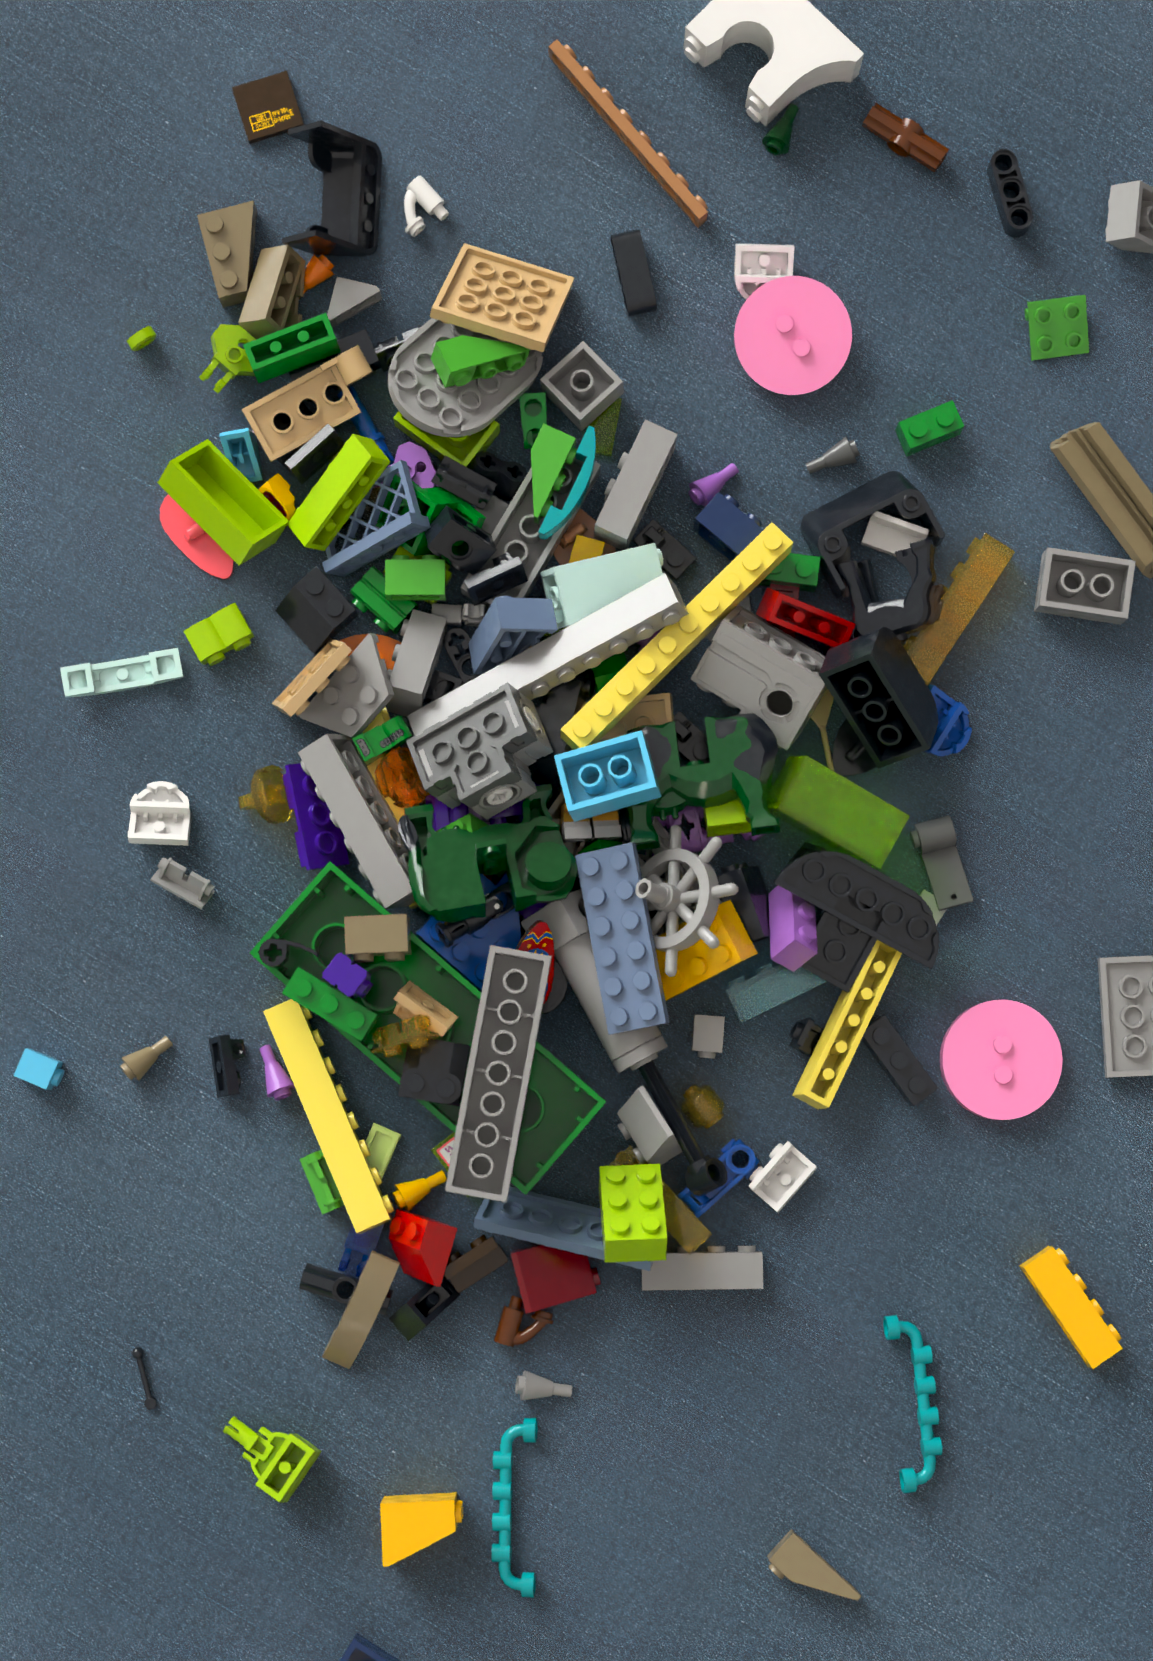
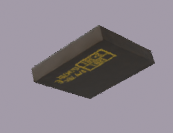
M287 71L232 87L249 144L288 133V129L304 125Z

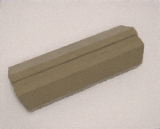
M1100 422L1089 423L1071 430L1051 442L1050 449L1129 557L1136 561L1135 565L1140 572L1151 579L1153 577V494Z

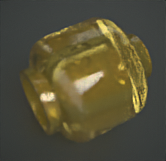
M694 1084L682 1094L685 1099L681 1103L680 1109L695 1128L704 1127L708 1129L724 1116L722 1111L725 1103L712 1086L703 1085L698 1087L697 1084Z

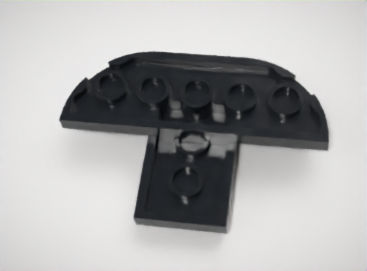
M816 851L802 855L787 864L774 879L773 883L823 910L816 922L818 953L801 966L805 970L849 993L877 940L932 969L939 948V933L937 932L933 913L923 898L907 886L850 855L834 851Z

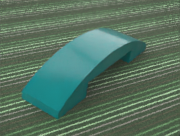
M588 426L576 451V459L584 462L562 510L551 505L538 531V537L542 540L552 536L568 522L587 492L595 465L596 440L594 427Z

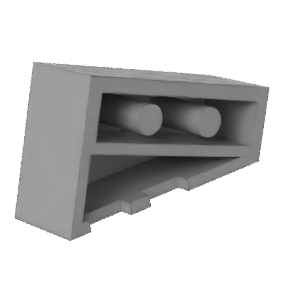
M413 609L410 620L404 619L400 634L404 637L401 645L396 644L392 661H395L393 670L388 669L387 678L391 681L394 691L393 698L387 703L388 712L407 717V715L423 707V701L430 685L434 668L437 667L444 636L447 632V618Z

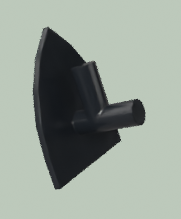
M847 718L839 728L834 741L832 761L835 776H852L868 772L877 767Z

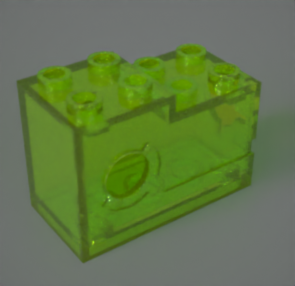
M789 756L769 791L768 810L771 814L838 852L850 855L872 868L881 869L910 817L908 814L809 756Z

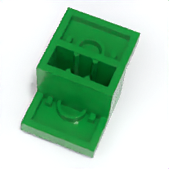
M399 473L394 475L390 487L396 490L401 481ZM412 481L421 515L427 516L430 524L447 505L480 529L482 528L486 517L457 495L442 487L421 488ZM388 491L383 507L390 510L395 497L394 493ZM405 498L402 499L397 513L400 515L410 511L407 499ZM381 511L376 524L377 527L381 528L384 526L388 516L387 513ZM424 532L400 545L414 556L432 554L427 547L428 543ZM457 541L453 545H461L464 541ZM443 555L441 556L443 559H445V561L451 564L448 558H446Z

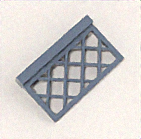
M400 460L383 471L357 506L354 515L351 514L349 517L352 519L347 535L339 531L325 551L328 559L322 562L324 571L327 574L345 577L431 528L428 517L421 515L407 461ZM399 472L401 481L396 490L390 487L394 475ZM377 485L381 488L376 502L369 500L372 488ZM388 491L395 494L390 510L383 507ZM405 498L407 499L410 511L403 515L397 514L402 499ZM367 504L374 507L368 522L361 519ZM381 511H383L388 516L384 526L379 528L376 524ZM359 524L366 526L363 538L358 541L354 537ZM338 536H340L345 541L341 551L336 553L335 544Z

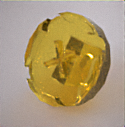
M269 765L257 769L252 777L251 793L238 797L240 810L256 808L264 820L274 825L289 821L292 818L291 812L294 811V809L289 810L283 774L281 773L283 770L279 766Z

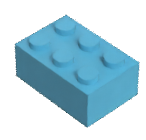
M642 730L554 755L566 806L574 822L662 797L648 743Z

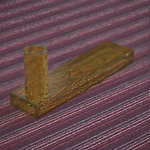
M630 1145L625 1151L617 1153L615 1160L608 1166L640 1165V1162L632 1150L634 1148ZM662 1180L666 1229L690 1255L712 1234Z

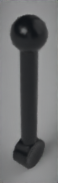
M136 1347L132 1351V1356L137 1360L146 1395L144 1405L147 1409L152 1410L156 1407L157 1400L151 1394L142 1359L144 1351L142 1348Z

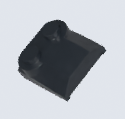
M409 1035L398 1096L460 1106L470 1045Z

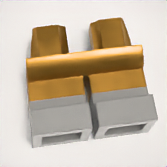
M565 802L561 806V837L563 842H587L590 839L591 841H597L598 839L613 841L620 839L622 833L621 825H619L618 810L574 822Z

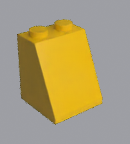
M457 1492L383 1497L380 1503L383 1567L391 1566L456 1532L458 1523H462L463 1500H457Z

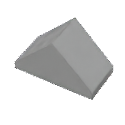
M337 277L327 313L332 329L382 300L379 288L375 285Z

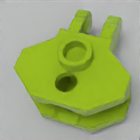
M221 324L211 336L214 353L211 359L212 362L199 378L203 382L208 380L213 374L214 369L219 367L226 373L222 379L218 380L213 389L216 393H219L230 379H234L236 376H255L245 349L239 347L238 343L246 344L256 339L240 325Z

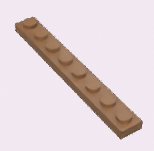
M557 39L549 45V58L696 227L699 228L705 223L708 215V206L699 195L694 196L688 190L689 184L685 178L679 173L675 175L669 168L670 163L663 153H656L650 146L652 143L649 137L642 130L638 132L634 128L630 115L624 109L619 110L614 105V99L610 92L604 87L600 89L594 82L595 76L587 66H580L575 60L577 59L576 54L567 44L563 46Z

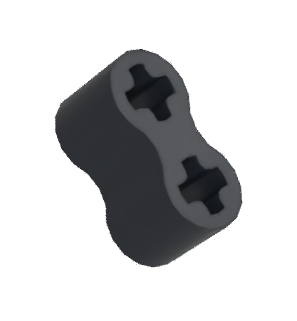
M487 451L477 453L469 468L497 483L493 493L507 501L513 499L527 475L526 469L521 464L513 461H502Z

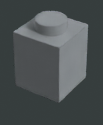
M694 1015L691 1051L698 1052L697 1057L715 1059L716 1053H722L725 1017Z

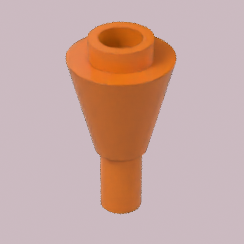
M313 254L305 269L304 293L335 275L331 271L334 265L323 254L319 257Z

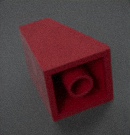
M541 1244L511 1252L526 1314L597 1293L595 1286L601 1285L597 1267L590 1268L588 1256Z

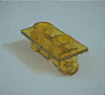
M419 1014L401 1021L402 1033L399 1023L377 1028L376 1032L373 1033V1040L379 1045V1048L371 1050V1053H384L386 1058L397 1056L403 1053L402 1048L410 1046V1049L425 1047L429 1045V1039L439 1037L438 1033H429L428 1028L431 1026L430 1018L427 1015Z

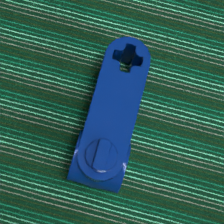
M733 1138L720 1150L722 1154L717 1159L725 1166L728 1176L727 1182L723 1186L703 1196L694 1195L701 1203L700 1205L690 1196L693 1193L690 1192L687 1186L676 1196L678 1201L682 1200L691 1209L695 1219L705 1213L743 1177L748 1179L759 1167L757 1164L760 1160L741 1139L736 1141ZM738 1150L745 1151L748 1154V1162L743 1167L734 1166L731 1160L734 1152Z

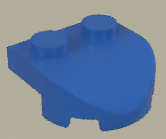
M929 684L928 688L933 695L938 711V727L931 748L924 752L941 757L952 753L956 754L965 747L970 739L972 732L968 719L970 713L963 703L953 700L935 685Z

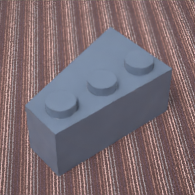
M511 596L495 597L469 641L473 673L483 674L520 654L528 647L540 643V638L547 632L548 634L556 632L558 628L552 599L512 598Z

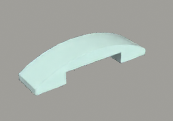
M178 648L150 652L149 655L104 663L92 665L85 663L60 668L65 697L119 692L183 678Z

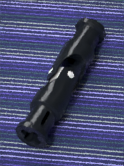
M509 881L485 895L486 917H470L454 923L438 922L435 924L436 933L446 947H451L453 941L465 934H473L483 928L491 919H497L515 908ZM500 892L506 895L507 903L504 908L502 901L495 896Z

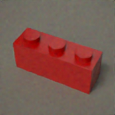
M769 587L766 588L756 615L832 647L849 641L856 625L844 618Z

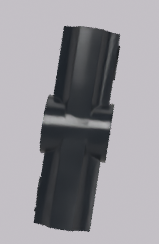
M307 1263L299 1289L348 1304L351 1297L341 1296L338 1290L339 1284L342 1281H349L353 1284L355 1290L359 1279L352 1275H344ZM389 1289L378 1314L386 1316L394 1290Z

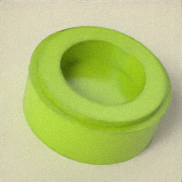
M147 326L132 335L127 340V343L132 351H138L152 343L156 339L157 334L151 326Z

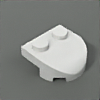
M735 244L734 278L738 291L746 300L763 284L776 278L793 276L794 245Z
M164 781L152 782L147 784V788L138 795L134 794L130 802L129 843L188 846L192 817L187 795L185 796L178 789L177 785Z

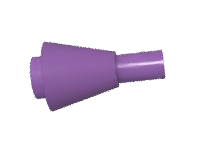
M731 463L719 473H714L689 484V496L692 501L697 505L705 507L720 492L725 482L739 472L736 465Z
M271 1045L262 1046L259 1050L265 1063L267 1097H274L276 1101L285 1099L292 1095L291 1090L295 1086L280 1063L276 1061Z

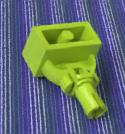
M233 1416L228 1422L233 1427L226 1425L223 1433L243 1445L248 1451L244 1452L242 1457L251 1463L252 1470L259 1479L255 1485L278 1502H288L322 1451L299 1434L272 1433L264 1426L259 1429L261 1433L259 1434Z

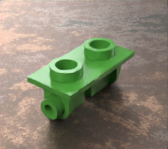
M322 1150L301 1158L300 1162L322 1215L344 1206Z

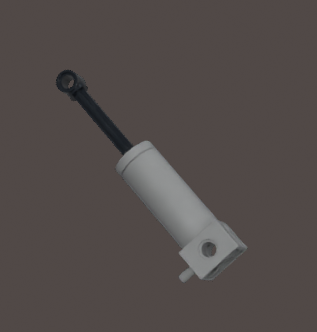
M578 889L571 892L564 900L551 902L523 920L521 924L527 935L536 924L540 922L547 923L554 941V956L611 1062L613 1061L612 1064L617 1073L619 1074L629 1068L632 1071L639 1069L690 1164L686 1167L687 1171L685 1173V1182L690 1192L696 1196H703L723 1186L728 1178L725 1166L719 1159L711 1157L710 1154L704 1156L653 1061L658 1058L657 1053L668 1047L664 1037L661 1036L662 1034L658 1026L608 1035L582 890Z

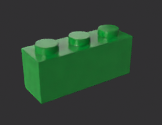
M326 313L243 344L258 384L341 352Z
M300 967L296 969L282 994L361 1042L366 1040L380 1017Z

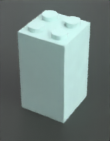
M651 543L552 567L540 572L546 599H552L557 628L568 627L663 575L661 566H663V556L660 549L656 548V544Z

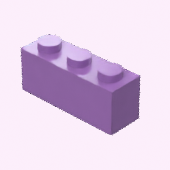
M777 886L768 893L771 960L794 972L818 953L815 905Z

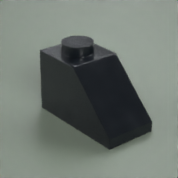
M443 1276L441 1287L428 1283L398 1309L389 1320L409 1341L461 1294Z

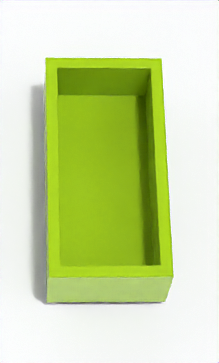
M209 439L172 459L157 482L239 566L276 543L289 523V520Z

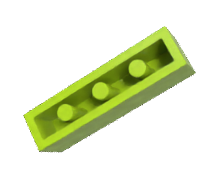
M352 434L335 459L328 465L327 470L319 481L312 487L300 507L296 509L287 525L304 547L325 551L391 462L373 439Z

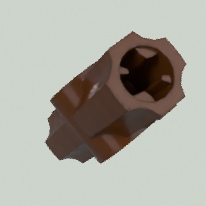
M878 103L871 108L863 121L862 126L886 141L888 147L893 152L907 158L909 156L934 173L949 152L948 148L924 134L923 128L918 123L909 118L901 119Z

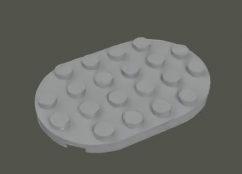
M431 318L395 352L388 371V390L397 410L414 426L424 432L437 436L464 437L486 428L532 386L542 365V352L530 350L524 366L516 371L507 370L497 373L488 379L478 378L471 380L463 386L454 385L445 388L431 361L436 342L462 335L495 341L501 340Z

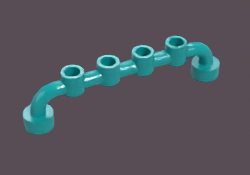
M897 1315L883 1317V1329L886 1340L900 1339V1333H905L910 1337L912 1346L911 1360L914 1365V1389L918 1402L917 1418L921 1431L920 1447L924 1459V1467L919 1473H915L913 1467L899 1470L902 1492L912 1493L916 1492L918 1485L924 1484L932 1478L936 1468V1456L942 1455L940 1437H933L932 1425L939 1424V1413L936 1406L930 1407L929 1394L936 1393V1384L934 1377L927 1376L926 1364H931L933 1357L930 1345H923L921 1332L914 1324L908 1321H899Z
M524 1418L523 1424L513 1425L508 1428L501 1438L500 1451L493 1452V1469L500 1470V1482H493L492 1487L493 1500H499V1513L493 1512L492 1531H499V1544H492L491 1557L492 1562H498L500 1578L504 1584L511 1589L521 1591L522 1597H535L536 1574L535 1572H522V1577L516 1578L511 1573L512 1443L519 1436H523L524 1442L536 1443L538 1435L537 1418Z

